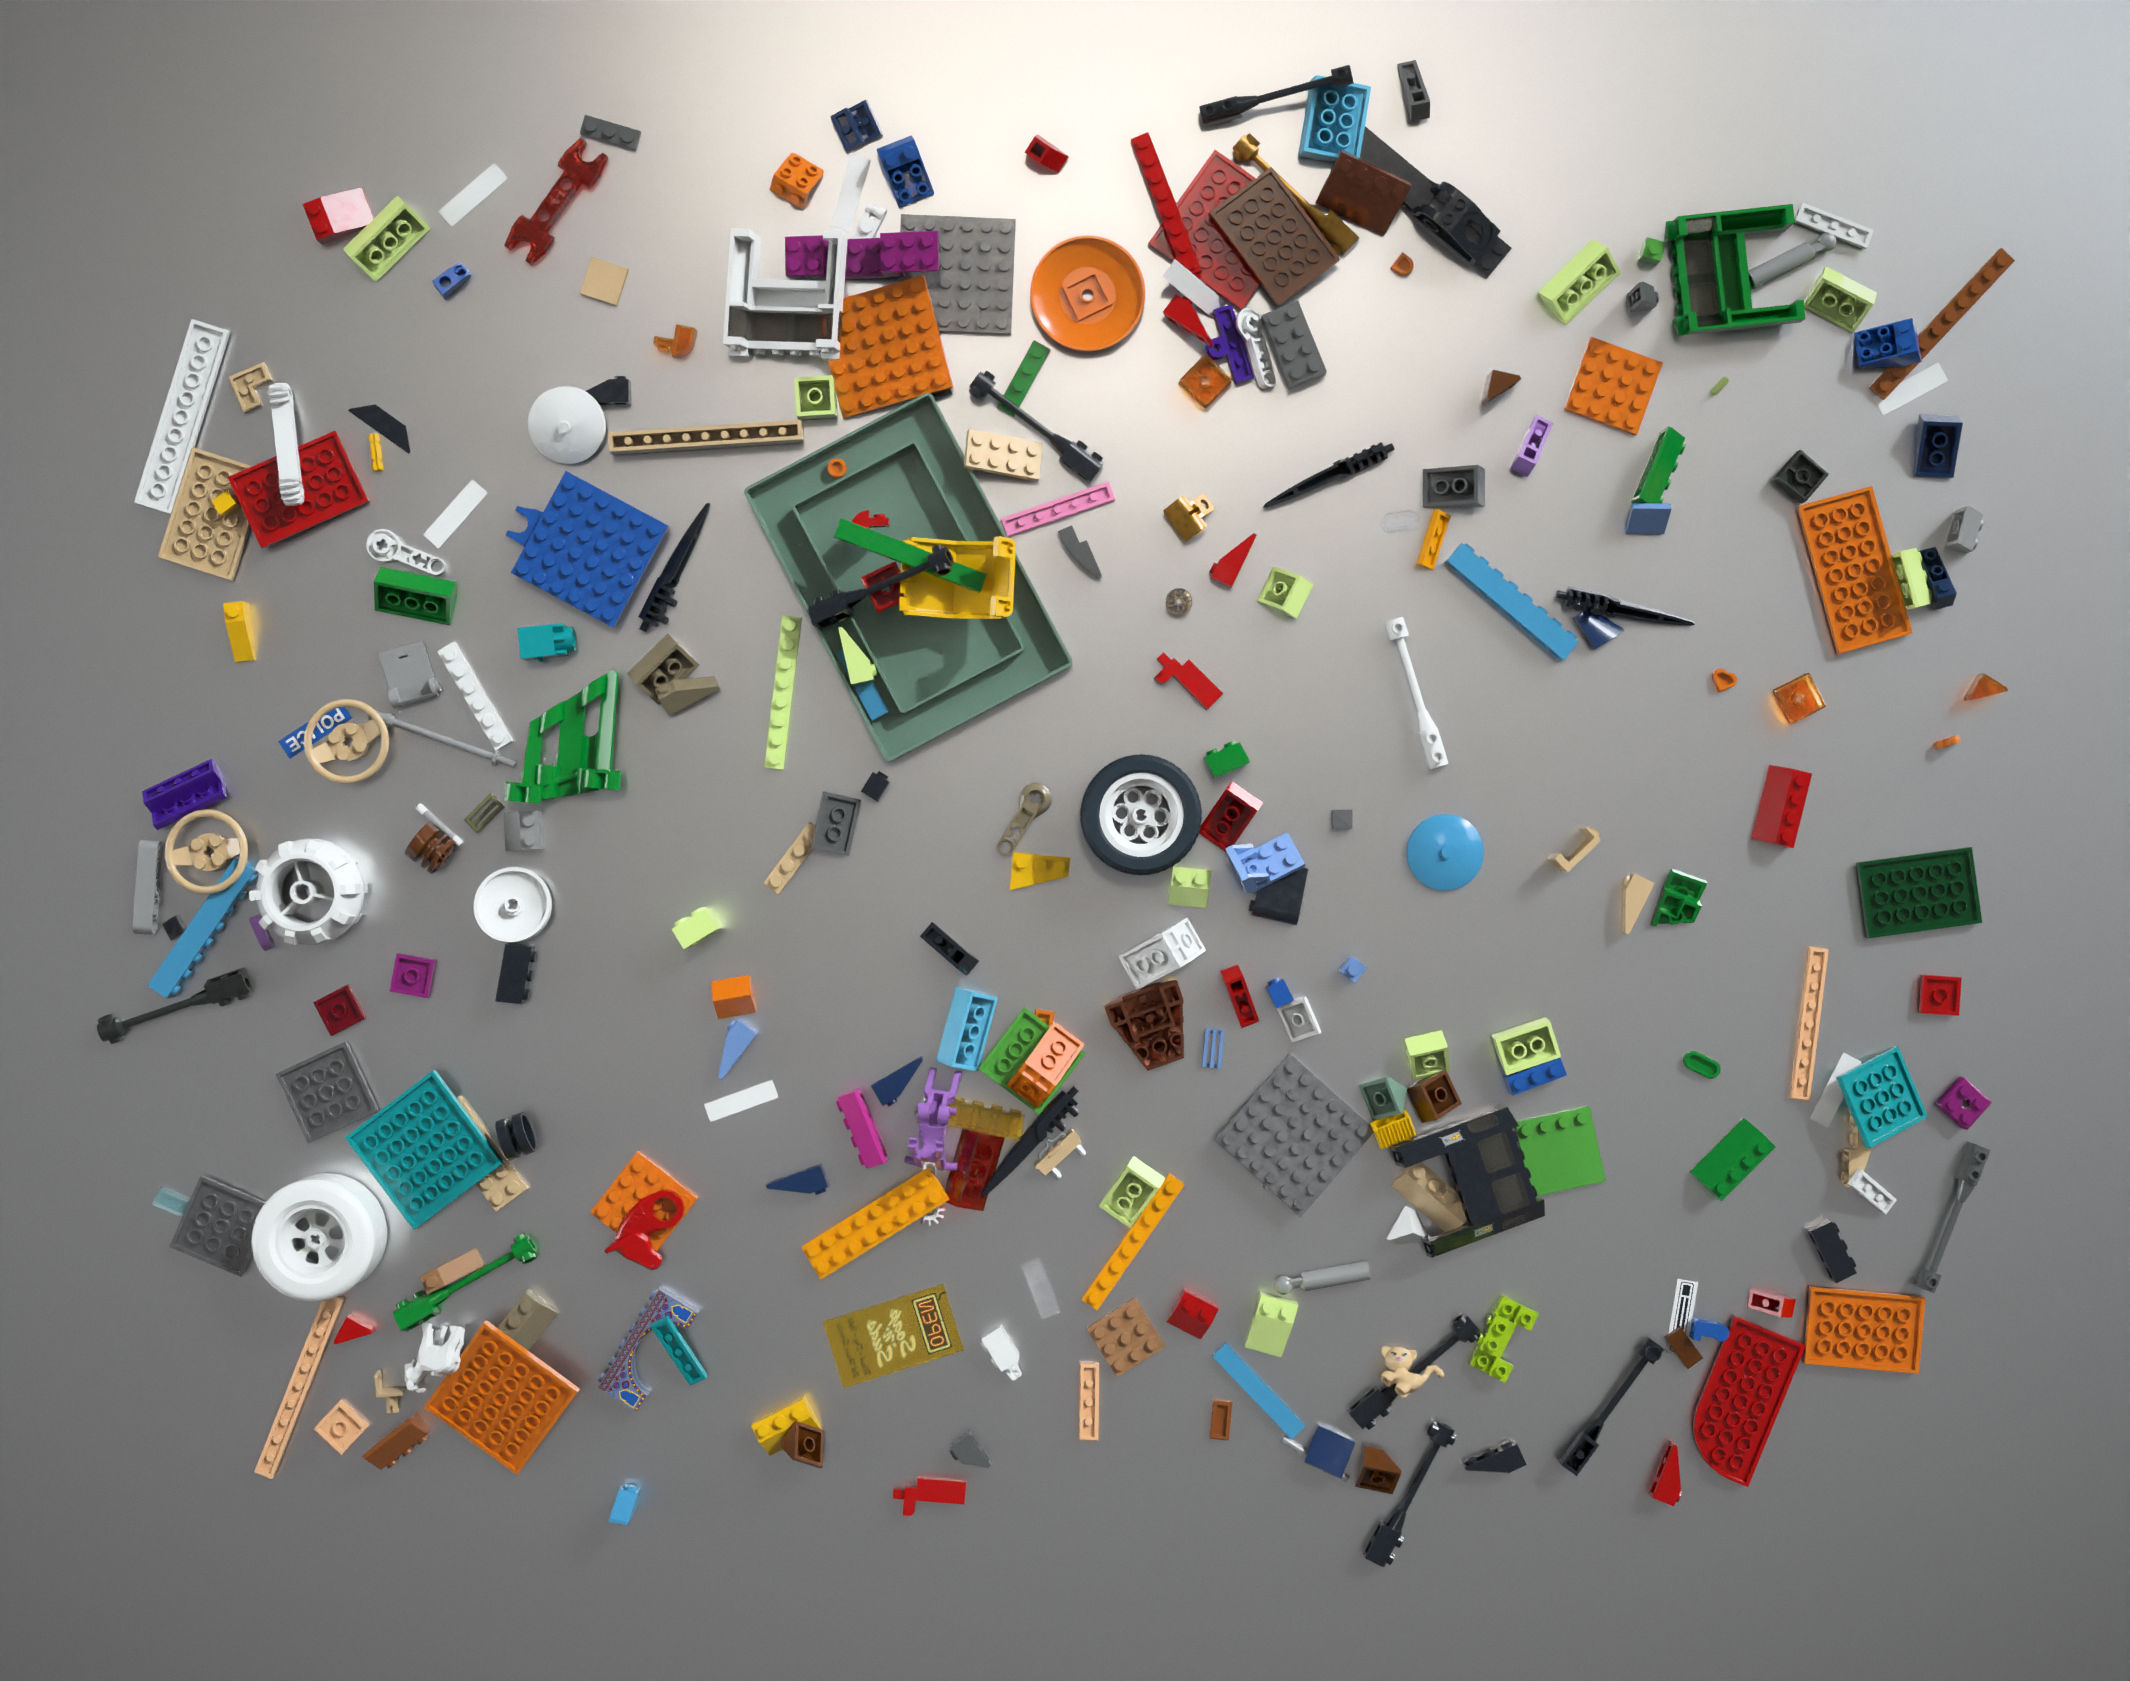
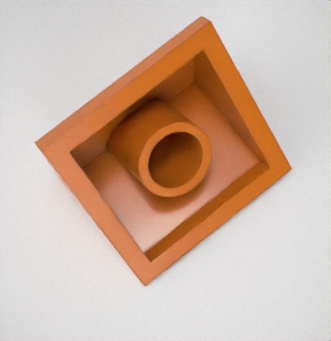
M750 975L712 981V1000L718 1019L756 1013Z

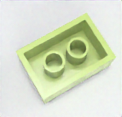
M702 907L692 912L691 918L685 917L675 922L676 927L672 928V931L682 948L686 949L724 927L712 908Z

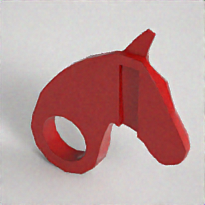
M663 1189L642 1198L627 1213L619 1226L615 1241L604 1252L608 1254L616 1251L624 1258L649 1270L658 1269L662 1264L663 1258L652 1247L649 1234L675 1226L681 1220L685 1210L682 1197L675 1191ZM659 1198H670L676 1204V1214L672 1219L662 1220L656 1216L654 1204Z

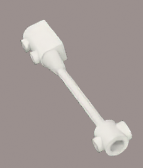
M1400 617L1385 622L1390 641L1396 640L1419 712L1420 732L1417 735L1428 770L1449 764L1438 728L1425 709L1403 637L1408 636V631L1404 618Z

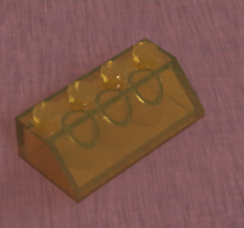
M957 1096L955 1102L948 1105L957 1108L956 1116L950 1115L948 1126L1020 1141L1025 1114H1021V1110L1010 1108V1111L1002 1110L1003 1106L995 1104L988 1107L984 1106V1102L973 1100V1103L965 1102V1098Z

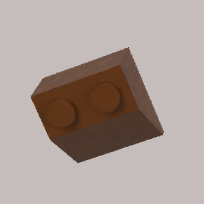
M1446 1069L1423 1078L1407 1088V1092L1422 1123L1438 1120L1462 1104Z

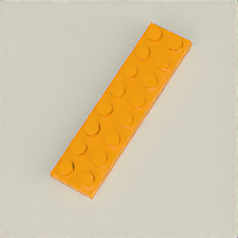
M929 1166L806 1243L801 1248L821 1280L950 1199Z

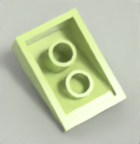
M1133 1156L1099 1207L1131 1228L1159 1190L1165 1177Z
M1259 1292L1244 1347L1282 1357L1299 1306L1298 1303Z

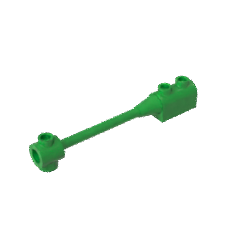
M520 1234L513 1238L515 1243L511 1245V1252L460 1281L429 1294L419 1291L413 1294L414 1300L409 1303L407 1300L397 1303V1309L393 1311V1316L400 1331L408 1332L421 1325L422 1322L440 1314L438 1305L451 1296L452 1293L514 1258L522 1262V1264L535 1260L537 1258L535 1254L537 1253V1247L532 1238Z

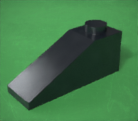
M614 376V379H608L585 391L599 405H631V381L626 379V376Z
M933 922L920 936L966 976L979 962V960Z

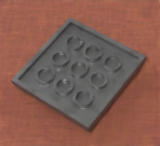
M348 1041L276 1073L277 1079L308 1144L380 1111Z
M201 1175L169 1247L242 1277L253 1254L251 1243L253 1226L265 1201Z

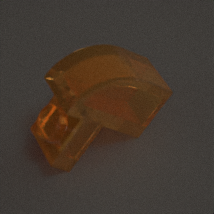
M676 324L674 339L654 336L653 344L655 347H658L657 350L669 352L670 349L673 358H682L693 350L698 331L693 327Z

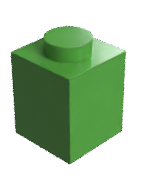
M1647 237L1642 242L1637 261L1656 266L1662 259L1666 242Z

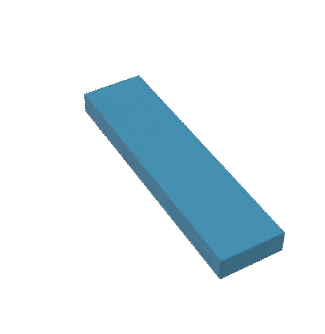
M842 649L836 652V655L838 656L844 670L846 671L849 677L845 655ZM873 681L853 685L872 721L889 712Z

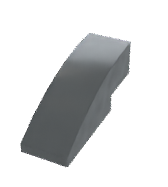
M1072 525L1058 531L1063 545L1076 562L1096 578H1101L1102 574L1087 540L1079 543Z

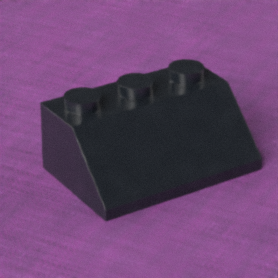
M517 943L505 944L496 1002L524 1004L526 1000H529L530 989H528L529 981L532 982L534 970H531L532 962L535 963L537 958L535 946Z

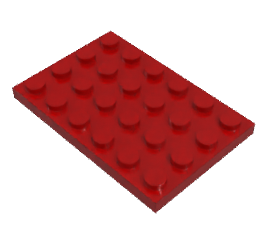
M336 431L298 446L305 496L302 504L287 506L283 503L279 488L277 456L228 477L262 549L369 502Z

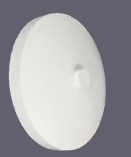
M559 386L546 391L536 399L529 412L528 429L534 445L544 456L558 463L574 464L588 459L600 448L605 437L606 421L600 405L589 393L572 386Z
M520 867L503 868L489 875L479 886L474 899V915L480 928L492 939L507 944L521 943L535 937L547 924L552 911V898L545 882L534 872Z

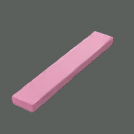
M1107 482L1000 520L1007 537H1011L1115 501V497L1110 483Z

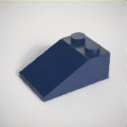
M1919 414L1916 430L1914 476L1954 478L1963 422L1958 416Z

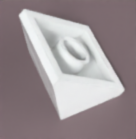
M1303 995L1277 1008L1291 1042L1321 1033L1306 996Z

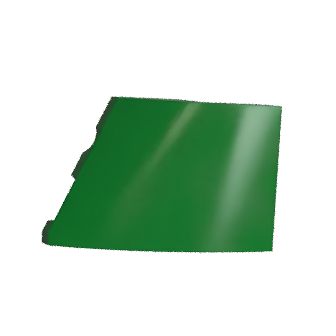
M1671 868L1659 895L1651 925L1657 926V924L1667 923L1674 925L1681 922L1694 923L1702 908L1700 898L1707 886L1706 880Z

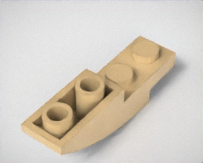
M1851 1114L1849 1122L1850 1126H1852V1133L1849 1135V1143L1852 1145V1148H1844V1153L1841 1155V1161L1844 1164L1841 1181L1847 1188H1852L1847 1182L1859 1168L1864 1171L1871 1148H1865Z

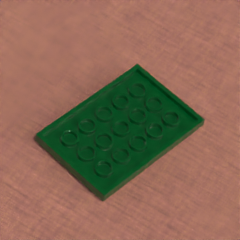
M1972 847L1856 862L1866 938L1982 923Z

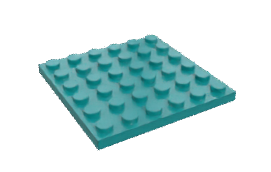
M436 1070L431 1071L345 1137L413 1230L504 1163Z

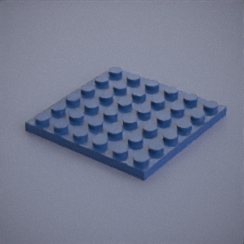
M565 471L511 573L615 628L669 526Z

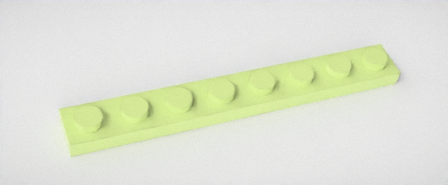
M782 615L765 768L784 770L802 617Z

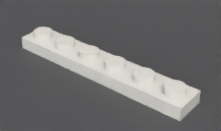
M452 642L438 650L439 656L495 751L513 742L457 644Z

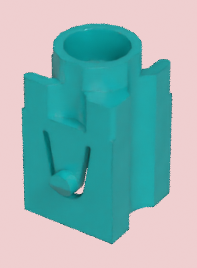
M563 623L517 628L520 659L525 661L536 660L543 662V659L571 656L570 651L577 650L576 634L573 626L568 627Z

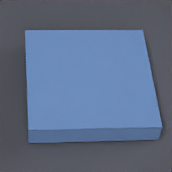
M1632 503L1625 528L1626 534H1664L1672 509L1671 504Z

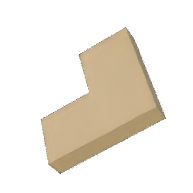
M264 362L228 377L243 413L262 406L255 388L272 381Z

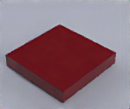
M349 984L313 1002L330 1036H334L366 1019Z

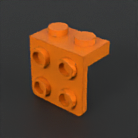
M791 153L774 173L769 190L803 209L810 191L823 176L824 171L801 156Z

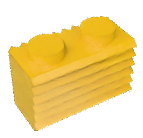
M1406 1109L1401 1114L1381 1118L1370 1123L1380 1149L1390 1148L1394 1143L1407 1141L1416 1135Z

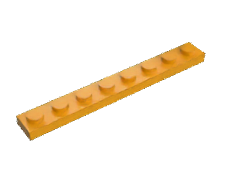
M1168 1173L1159 1190L1083 1295L1082 1301L1095 1310L1099 1309L1185 1184Z

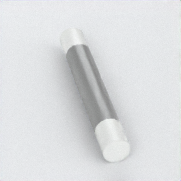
M421 803L415 808L431 824L437 827L441 833L448 835L449 840L453 839L456 841L457 847L463 844L459 837Z

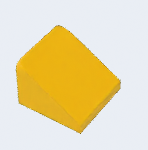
M228 490L212 500L216 510L223 517L239 506Z

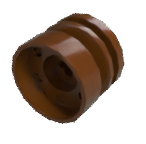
M427 823L411 840L406 848L405 855L414 862L424 858L421 867H428L427 871L430 874H434L448 861L456 846V841L453 839L448 841V835H443L437 839L440 830L433 824Z

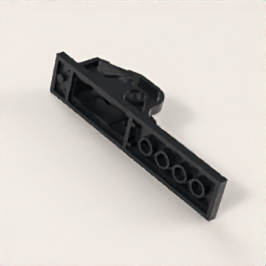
M1365 126L1360 158L1410 182L1411 187L1400 208L1487 279L1512 249L1498 237L1501 231L1460 190L1447 182L1437 184L1428 179ZM1434 198L1446 204L1441 212L1429 206ZM1466 223L1473 226L1481 235L1480 243L1470 241L1466 237Z

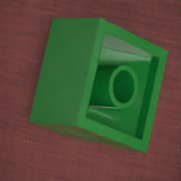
M1235 741L1224 744L1225 749L1218 751L1215 748L1206 752L1207 756L1204 757V761L1212 779L1250 763L1240 742L1235 744Z

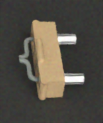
M1070 1129L1067 1133L1058 1134L1053 1140L1047 1139L1045 1141L1046 1146L1038 1153L1039 1159L1034 1162L1035 1169H1039L1045 1176L1050 1173L1056 1180H1059L1061 1175L1055 1167L1073 1150L1080 1157H1083L1081 1152L1084 1155L1086 1154L1079 1146L1082 1141L1076 1135L1074 1129ZM1060 1136H1062L1053 1146H1051V1147L1041 1156V1154L1048 1148L1049 1143L1055 1142Z

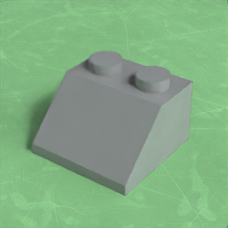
M1970 506L1955 510L1944 547L1963 553L1975 550L1978 544L1977 534L1983 526V514Z
M543 811L504 813L505 851L544 849Z

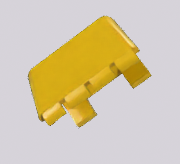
M1000 536L994 537V541H951L908 537L907 540H902V542L933 553L932 548L934 546L942 545L943 548L947 547L954 562L987 574L980 593L925 572L900 582V593H903L904 597L899 598V611H903L904 615L951 619H1005L1012 614L1016 555L1014 540ZM901 563V573L912 568Z

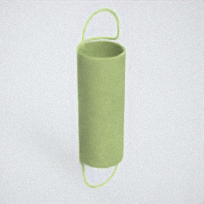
M1725 376L1710 390L1711 395L1709 398L1712 395L1716 396L1729 382Z

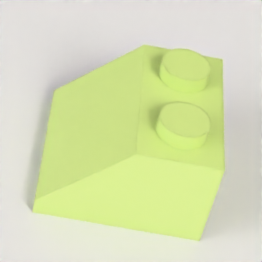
M1273 567L1257 601L1282 614L1297 619L1314 584L1300 575Z
M1173 866L1168 904L1206 908L1211 870Z
M1442 1030L1405 1039V1049L1413 1080L1428 1077L1445 1069L1447 1072H1450L1448 1046Z

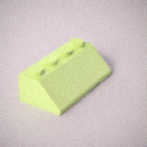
M397 195L343 250L362 270L377 282L430 228Z
M1592 239L1538 293L1544 304L1564 325H1567L1621 272L1608 247Z

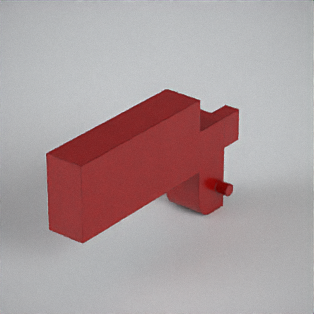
M1164 652L1156 659L1164 668L1153 679L1158 684H1164L1173 677L1206 710L1223 695L1189 659L1181 665L1175 658L1171 660Z
M918 1477L917 1487L905 1486V1489L894 1488L893 1499L904 1500L903 1516L914 1514L916 1501L964 1505L966 1481Z

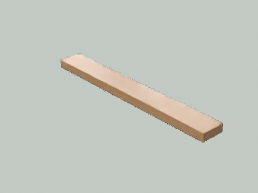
M1808 947L1790 1099L1810 1101L1829 949Z

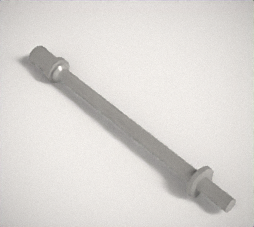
M375 710L382 717L387 728L395 726L492 760V766H496L497 762L512 768L516 765L515 760L501 756L500 750L492 753L395 719V716L390 712L387 714ZM368 715V720H373V718Z

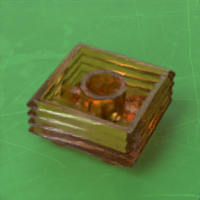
M1204 354L1179 380V384L1204 408H1207L1232 382V378L1207 354ZM1208 377L1210 379L1209 385H1203L1201 378L1206 379Z
M1810 673L1803 674L1773 690L1789 724L1795 723L1826 707ZM1797 695H1802L1801 703L1796 701Z

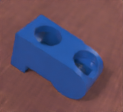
M460 262L447 269L432 282L446 300L454 290L470 279L471 274Z
M1692 1318L1689 1337L1693 1340L1701 1341V1336H1706L1723 1342L1728 1339L1729 1330L1719 1322Z

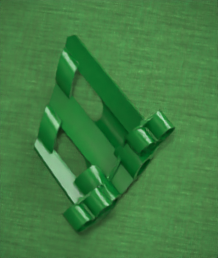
M612 669L607 674L589 683L576 695L553 706L529 723L521 783L506 782L504 801L541 804L543 800L590 793L603 789L620 790L622 771L611 770L619 676L617 671ZM601 696L598 732L590 737L585 736L586 705ZM560 722L557 757L551 766L540 765L542 733Z

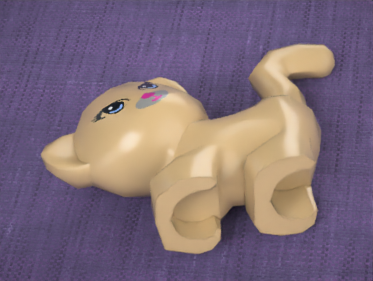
M1388 1346L1382 1348L1381 1353L1385 1359V1365L1391 1371H1384L1380 1376L1381 1381L1388 1387L1397 1384L1395 1392L1402 1398H1406L1410 1393L1421 1388L1432 1372L1438 1378L1444 1377V1372L1436 1365L1427 1366L1421 1375L1408 1372L1412 1362L1417 1357V1351L1407 1350L1402 1347L1391 1348Z

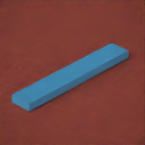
M1224 1343L1212 1355L1224 1370L1291 1439L1306 1427L1227 1343Z

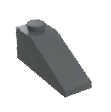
M1416 60L1397 64L1405 104L1411 122L1430 118V99Z
M1639 282L1627 293L1630 313L1651 310L1657 306L1659 301L1658 293L1655 292L1654 286L1645 282Z

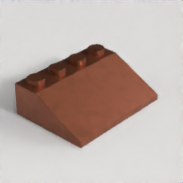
M1341 149L1315 203L1384 236L1411 187V183Z

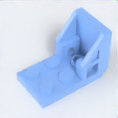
M1288 832L1255 849L1252 844L1231 845L1225 849L1229 862L1246 893L1256 892L1305 867V863Z

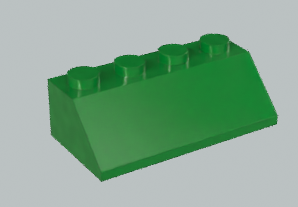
M1668 426L1659 433L1631 503L1662 504L1664 497H1661L1663 491L1668 489L1671 483L1669 479L1671 472L1674 473L1678 466L1676 461L1678 455H1682L1686 444H1683L1685 437L1672 427Z
M380 567L374 579L375 611L451 625L457 597L456 582Z
M1742 1118L1689 1172L1716 1199L1723 1201L1776 1146L1750 1122Z

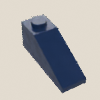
M922 1056L871 1085L882 1106L887 1104L889 1107L898 1101L897 1097L900 1096L922 1063Z
M822 1163L766 1184L767 1189L808 1194L815 1192V1195L826 1192V1188L829 1186Z

